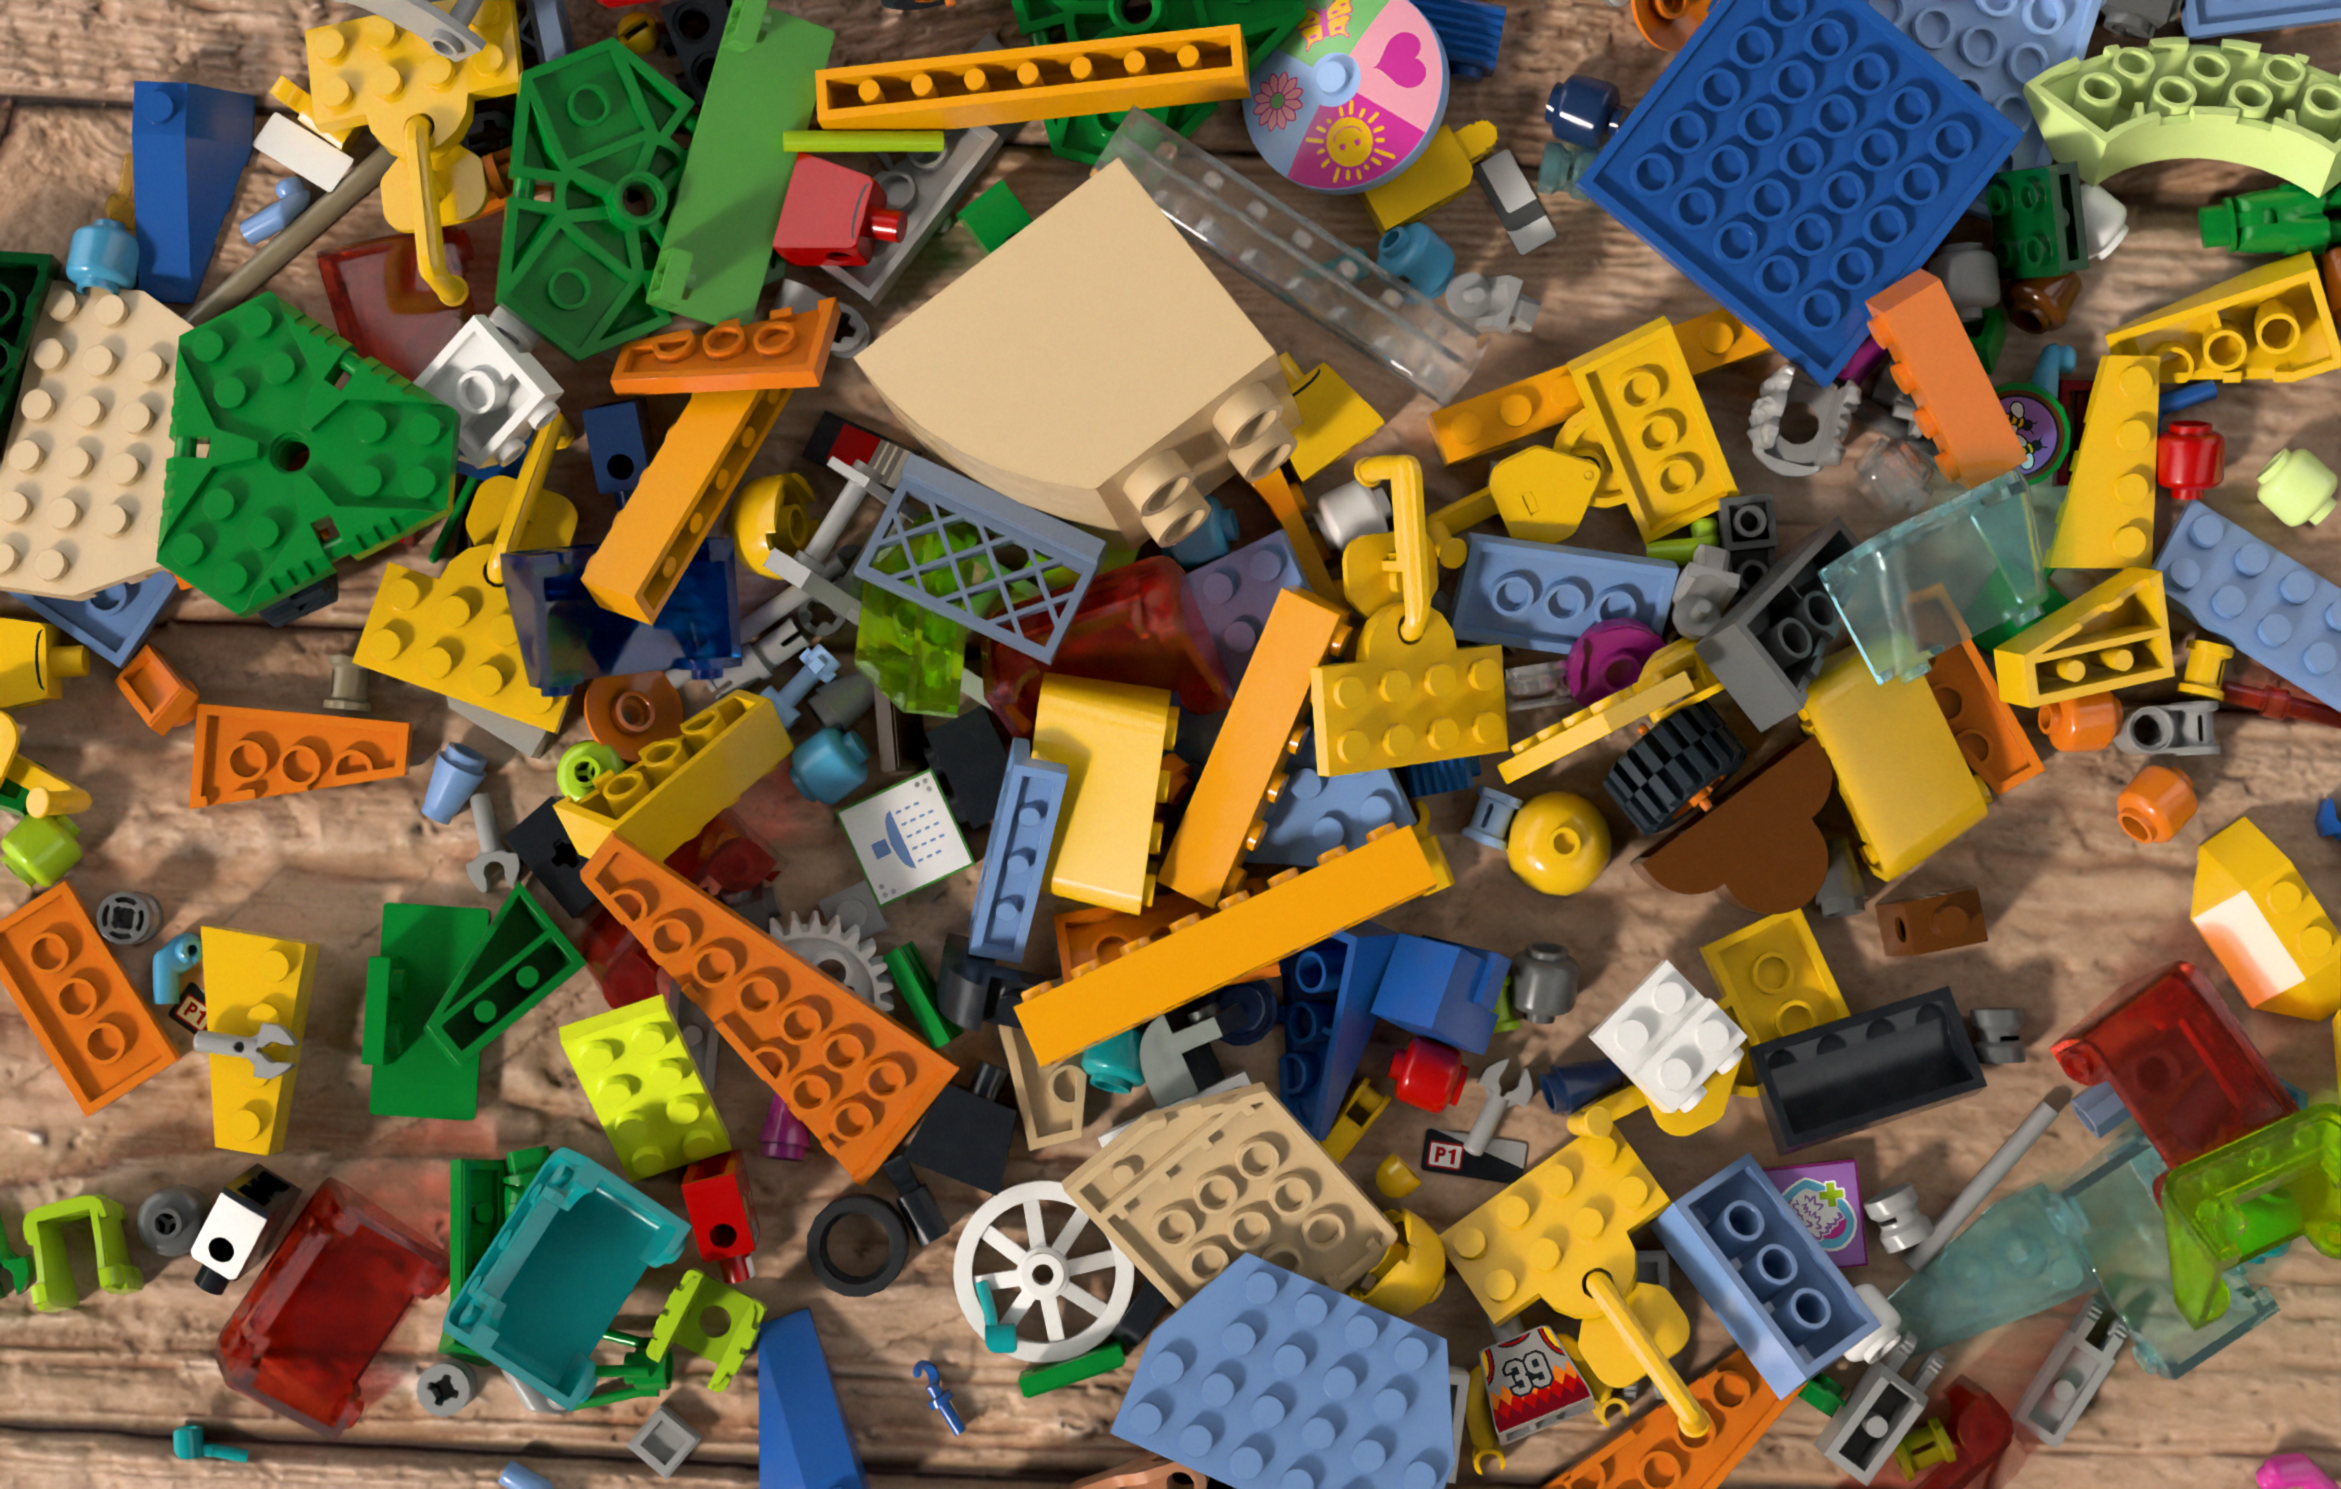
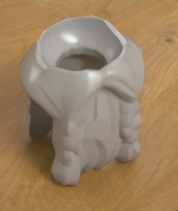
M1783 365L1779 370H1776L1771 377L1761 383L1760 396L1751 404L1752 414L1748 417L1751 428L1747 431V435L1753 443L1752 451L1755 457L1769 470L1786 477L1806 476L1820 472L1824 466L1840 465L1846 452L1843 442L1848 435L1852 420L1851 414L1855 413L1858 410L1857 405L1861 404L1862 390L1854 381L1848 380L1846 385L1840 389L1834 383L1822 388L1804 372L1795 371L1796 367ZM1790 403H1804L1813 408L1818 417V431L1814 438L1805 444H1792L1785 440L1779 432L1780 418L1783 415L1785 406Z

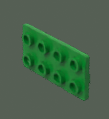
M392 902L384 904L380 955L370 956L368 960L361 1064L372 1065L369 1106L371 1114L472 1121L477 1118L482 1051L457 1070L423 1029L489 927L491 921L489 909Z

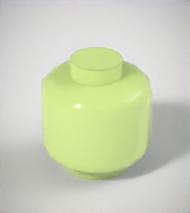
M2286 448L2282 449L2256 476V480L2261 483L2257 491L2259 501L2282 522L2291 527L2299 526L2307 520L2317 525L2338 503L2332 497L2338 484L2337 476L2306 449H2297L2293 452Z

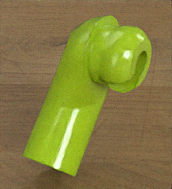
M1700 518L1689 524L1691 538L1653 541L1646 545V555L1649 558L1675 561L1677 565H1687L1689 562H1693L1694 552L1699 544L1719 546L1721 536L1717 535L1718 522L1714 518Z

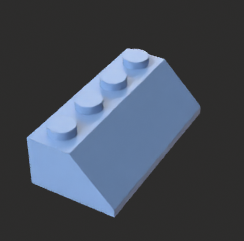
M1749 1152L1673 1202L1649 1226L1780 1401L1814 1378L1882 1326Z

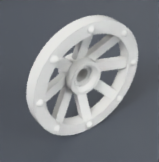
M1026 1181L1003 1189L997 1196L993 1195L970 1218L961 1234L955 1252L953 1278L957 1299L967 1321L983 1340H985V1316L977 1295L975 1283L988 1280L990 1290L1020 1286L1022 1289L999 1324L1015 1323L1017 1326L1035 1299L1041 1301L1049 1341H1033L1017 1336V1350L1013 1353H1004L1024 1361H1063L1094 1348L1117 1326L1126 1311L1133 1290L1134 1264L1108 1237L1107 1239L1112 1249L1067 1259L1066 1253L1084 1228L1089 1217L1064 1192L1061 1181ZM1039 1200L1060 1201L1077 1208L1053 1245L1046 1244ZM1023 1203L1030 1243V1248L1027 1251L990 1224L1004 1211ZM980 1238L1018 1265L1017 1269L973 1276L974 1255ZM1040 1264L1048 1265L1053 1271V1278L1048 1282L1038 1281L1033 1274L1034 1268ZM1112 1266L1116 1267L1115 1284L1108 1303L1069 1280L1070 1276ZM1062 1295L1096 1316L1097 1319L1081 1332L1065 1338L1057 1296Z

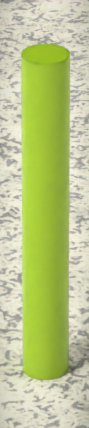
M783 130V152H943L944 150L943 130Z

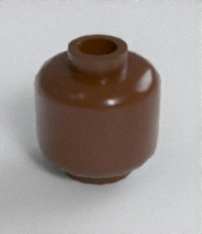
M2075 271L2061 276L2011 279L2003 295V301L2008 311V317L2015 326L2027 333L2043 334L2056 331L2066 324L2082 294L2083 285Z

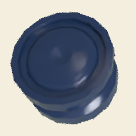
M1263 979L1221 987L1206 994L1203 1000V1007L1217 1002L1220 1010L1241 1003L1249 1022L1218 1038L1233 1046H1248L1262 1040L1272 1030L1277 1018V1000L1272 988Z

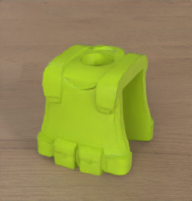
M84 1195L34 1208L25 1215L23 1232L28 1245H33L38 1283L31 1286L30 1290L33 1305L37 1306L38 1311L55 1313L72 1309L79 1305L77 1289L70 1269L61 1226L91 1219L100 1287L110 1294L128 1295L143 1290L145 1284L142 1270L132 1265L125 1240L122 1222L129 1220L124 1205L116 1200L108 1199L107 1195Z
M691 1268L684 1274L680 1286H676L669 1295V1299L664 1306L668 1310H663L656 1320V1325L652 1331L655 1335L649 1342L646 1353L650 1359L659 1363L674 1343H677L718 1364L707 1388L720 1393L729 1386L733 1378L732 1375H736L744 1365V1361L749 1354L745 1350L749 1351L756 1341L761 1329L758 1326L768 1307L762 1301L752 1298L707 1275L702 1270ZM720 1306L727 1310L731 1318V1325L725 1334L713 1336L704 1331L701 1325V1315L706 1308Z

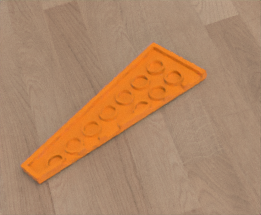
M615 830L610 832L581 869L580 878L621 925L624 924L647 949L649 956L670 974L679 984L687 998L692 1003L695 1002L714 1023L715 1029L753 1071L773 1088L787 1104L791 1113L811 1130L820 1140L821 1146L830 1156L833 1155L851 1175L852 1180L859 1186L864 1187L959 1070L958 1063L954 1058L939 1048L936 1050L932 1048L929 1041Z
M1738 1348L1686 1385L1700 1406L1710 1416L1711 1425L1705 1435L1699 1438L1686 1436L1679 1427L1678 1416L1668 1402L1664 1400L1539 1489H1717L1807 1383L1780 1401L1743 1350Z

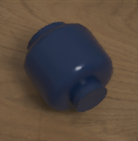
M1573 74L1564 83L1557 82L1553 87L1546 107L1545 122L1551 124L1554 137L1560 141L1591 150H1599L1627 118L1628 108L1620 105V91L1614 84L1581 74Z

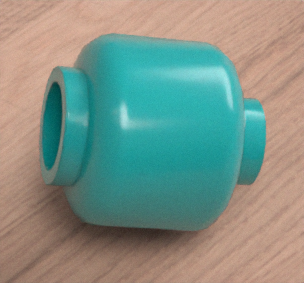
M1144 1023L1084 1051L1081 1065L1084 1071L1091 1076L1090 1084L1108 1092L1130 1094L1132 1088L1140 1087L1146 1083L1142 1074L1139 1057L1141 1040L1146 1031L1143 1028Z

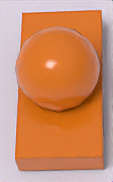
M150 642L145 644L114 681L146 724L163 737L171 728L185 726L197 716V704L201 703L198 688L192 681L180 674L162 650Z

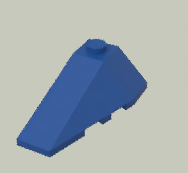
M134 81L132 150L136 240L139 246L138 290L145 291L160 303L194 304L216 249L215 240L225 214L230 212L235 200L234 191L244 166H248L254 150L252 143L255 133L256 97L253 95L191 83Z
M1369 920L1278 961L1280 974H1282L1284 1005L1277 1006V1024L1284 1023L1286 1053L1279 1059L1280 1101L1317 1141L1326 1140L1376 1024L1378 1016L1370 1013L1399 936L1398 932Z
M810 1307L760 1323L758 1326L761 1328L758 1333L759 1489H871Z

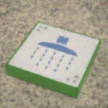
M931 768L835 812L879 908L976 864L938 778Z

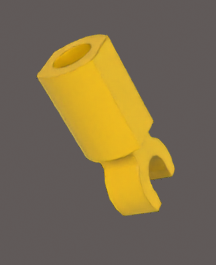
M282 75L269 91L277 100L298 113V120L344 153L352 147L364 126H358L321 134L314 126L311 95Z
M1420 800L1415 802L1416 810L1419 813V820L1411 828L1437 881L1436 888L1423 894L1422 897L1450 887L1456 884V881L1437 835H1429L1427 827L1430 822V812L1427 805Z

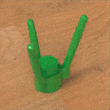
M608 1328L601 1339L634 1347L636 1350L635 1352H626L623 1365H596L594 1374L597 1377H624L625 1384H634V1386L589 1396L583 1403H578L573 1411L638 1397H659L660 1390H669L673 1381L674 1358L671 1347L658 1363L650 1359L646 1353L647 1346L653 1337H640Z

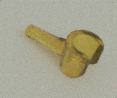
M124 153L119 184L116 187V193H112L105 203V211L111 220L118 221L127 230L134 231L136 229L135 201L129 199L134 177L133 154Z

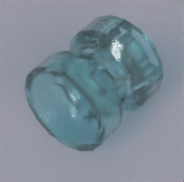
M1546 141L1540 161L1535 192L1552 195L1557 191L1566 192L1571 199L1588 202L1589 198L1577 189L1574 184L1598 155L1599 151L1581 148L1575 152L1566 150L1562 143ZM1570 162H1573L1569 182H1566Z

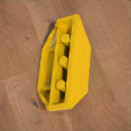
M2245 816L2240 817L2198 845V864L2194 879L2190 920L2249 1008L2317 1022L2322 1021L2340 1009L2341 935L2292 862Z

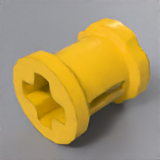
M2187 640L2185 649L2190 654L2183 682L2177 683L2175 692L2196 699L2223 702L2225 693L2220 690L2226 661L2233 658L2235 649L2209 641Z

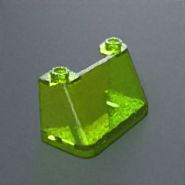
M2324 1102L2314 1104L2182 1164L2168 1173L2161 1191V1205L2173 1296L2179 1312L2194 1332L2218 1321L2226 1314L2231 1302L2230 1291L2221 1277L2223 1272L2302 1235L2307 1238L2320 1254L2331 1259L2341 1260V1106Z

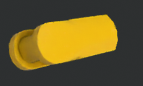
M1366 1076L1340 1106L1326 1140L1318 1141L1339 1165L1392 1099L1389 1094L1383 1097L1368 1084L1371 1080ZM1354 1102L1370 1113L1361 1125L1346 1115V1112Z

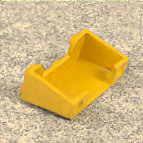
M1049 672L1044 673L1031 758L1068 765V777L1040 892L1140 916L1141 906L1152 907L1158 861L1148 860L1149 854L1159 855L1164 824L1153 822L1156 802L1167 803L1171 771L1160 770L1163 749L1174 751L1180 707L1170 706L1172 690Z

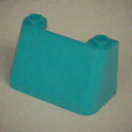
M560 1147L542 1165L452 1302L443 1320L442 1329L466 1347L568 1411L573 1412L578 1403L581 1404L589 1398L597 1384L598 1377L594 1374L596 1364L589 1356L648 1265L658 1268L665 1263L672 1264L680 1257L686 1247V1235L692 1225L592 1159L569 1148Z

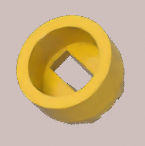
M636 11L626 14L620 20L617 27L618 41L638 57L649 55L656 50L660 43V37L656 28L658 24L653 17L644 12ZM644 21L648 23V27L639 31L627 41L624 36Z
M1394 1152L1380 1164L1376 1172V1185L1380 1192L1389 1198L1407 1197L1422 1184L1419 1177Z

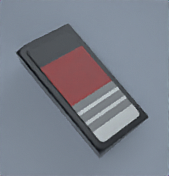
M825 410L803 451L802 457L837 473L835 470L827 466L832 456L850 467L856 459H859L883 475L879 485L893 494L902 478L901 469L910 452L920 457L922 452Z

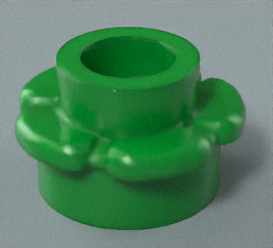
M1821 1372L1809 1380L1797 1395L1831 1418L1840 1405L1843 1407L1847 1405L1846 1401L1839 1397L1844 1387Z

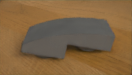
M1773 493L1718 499L1720 548L1730 552L1728 572L1741 575L1739 589L1726 607L1735 606L1777 563L1775 547L1778 546Z

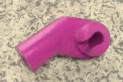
M2297 1452L2274 1455L2266 1459L2264 1466L2258 1468L2256 1472V1481L2261 1489H2288L2300 1486L2303 1489H2339V1485L2310 1458Z

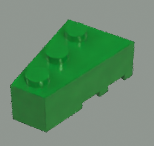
M519 880L423 1029L457 1070L587 964Z

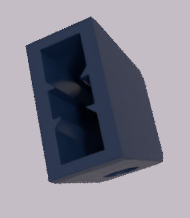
M646 397L594 405L582 410L599 494L614 492L618 512L625 507L638 486L642 472L650 466L656 456ZM619 454H624L633 461L634 471L632 474H625L619 470L617 465Z

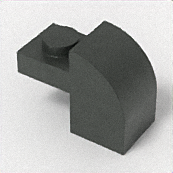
M1189 1002L1159 1016L1148 1026L1140 1044V1066L1158 1109L1198 1094L1225 1079L1210 1041L1218 1039L1249 1022L1241 1003L1220 1010L1218 1003L1214 1002L1195 1011L1192 1003Z

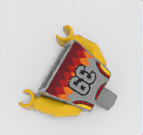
M1519 1314L1499 1328L1495 1326L1490 1317L1487 1321L1497 1344L1478 1352L1481 1364L1469 1373L1470 1379L1465 1409L1472 1444L1476 1445L1472 1452V1459L1478 1474L1483 1475L1480 1459L1484 1455H1496L1502 1471L1505 1468V1456L1501 1446L1593 1410L1594 1416L1606 1427H1611L1605 1418V1410L1609 1405L1617 1403L1622 1414L1626 1417L1629 1415L1630 1409L1628 1404L1618 1394L1612 1392L1613 1387L1605 1385L1598 1379L1581 1355L1576 1339L1566 1333L1554 1334L1549 1325H1542L1526 1332Z

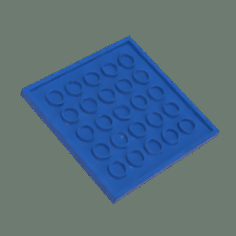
M1719 0L1583 172L1574 186L1822 388H1825L1832 383L1871 333L1867 322L1873 318L1865 301L1920 269L2026 133L1864 0Z

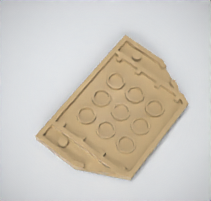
M52 281L30 345L0 470V591L82 602L98 596V591L125 582L132 585L149 579L158 571L170 572L157 563L156 558L160 519L163 513L162 499L165 493L163 489L164 480H166V460L174 456L175 442L169 438L170 424H172L171 410L174 404L173 391L176 385L175 371L178 341L180 335L195 327L145 291L120 288L119 296H116L100 287H87L86 295H80L76 291V286L71 282ZM197 444L196 457L209 458L210 444Z
M1264 1082L1145 1113L1061 1181L1064 1192L1177 1310L1245 1252L1346 1295L1351 1287L1358 1292L1365 1293L1366 1289L1371 1291L1377 1279L1369 1273L1370 1270L1380 1263L1389 1246H1393L1398 1237L1392 1222Z

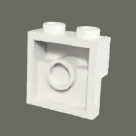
M484 314L473 315L413 382L418 387H421L455 409L461 415L458 448L477 469L497 465L498 463L501 467H505L515 461L526 449V445L521 438L532 427L536 431L544 428L558 415L560 408L555 402L565 392L530 352L519 354Z
M1662 960L1588 1035L1662 1113H1674L1678 1108L1683 1113H1687L1694 1108L1707 1094V1090L1702 1083L1715 1070L1723 1075L1732 1069L1743 1057L1745 1052L1739 1045L1748 1037L1711 998H1704L1668 960Z

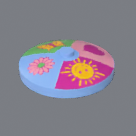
M1303 0L1308 17L1249 77L1251 98H1242L1247 130L1252 142L1265 161L1278 173L1296 185L1307 190L1329 195L1357 194L1372 190L1395 179L1413 165L1425 152L1440 127L1445 114L1450 87L1448 59L1443 43L1432 23L1409 0Z

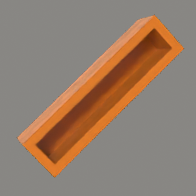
M1920 268L1865 301L1873 318L1867 322L1868 328L1877 344L1882 349L1888 348L1895 362L1890 367L1892 377L1904 394H1911L1918 408L1912 412L1913 419L1927 439L1933 438L1940 452L1934 456L1935 463L1943 477L1950 484L1956 481L1974 493L2028 460L1940 278Z

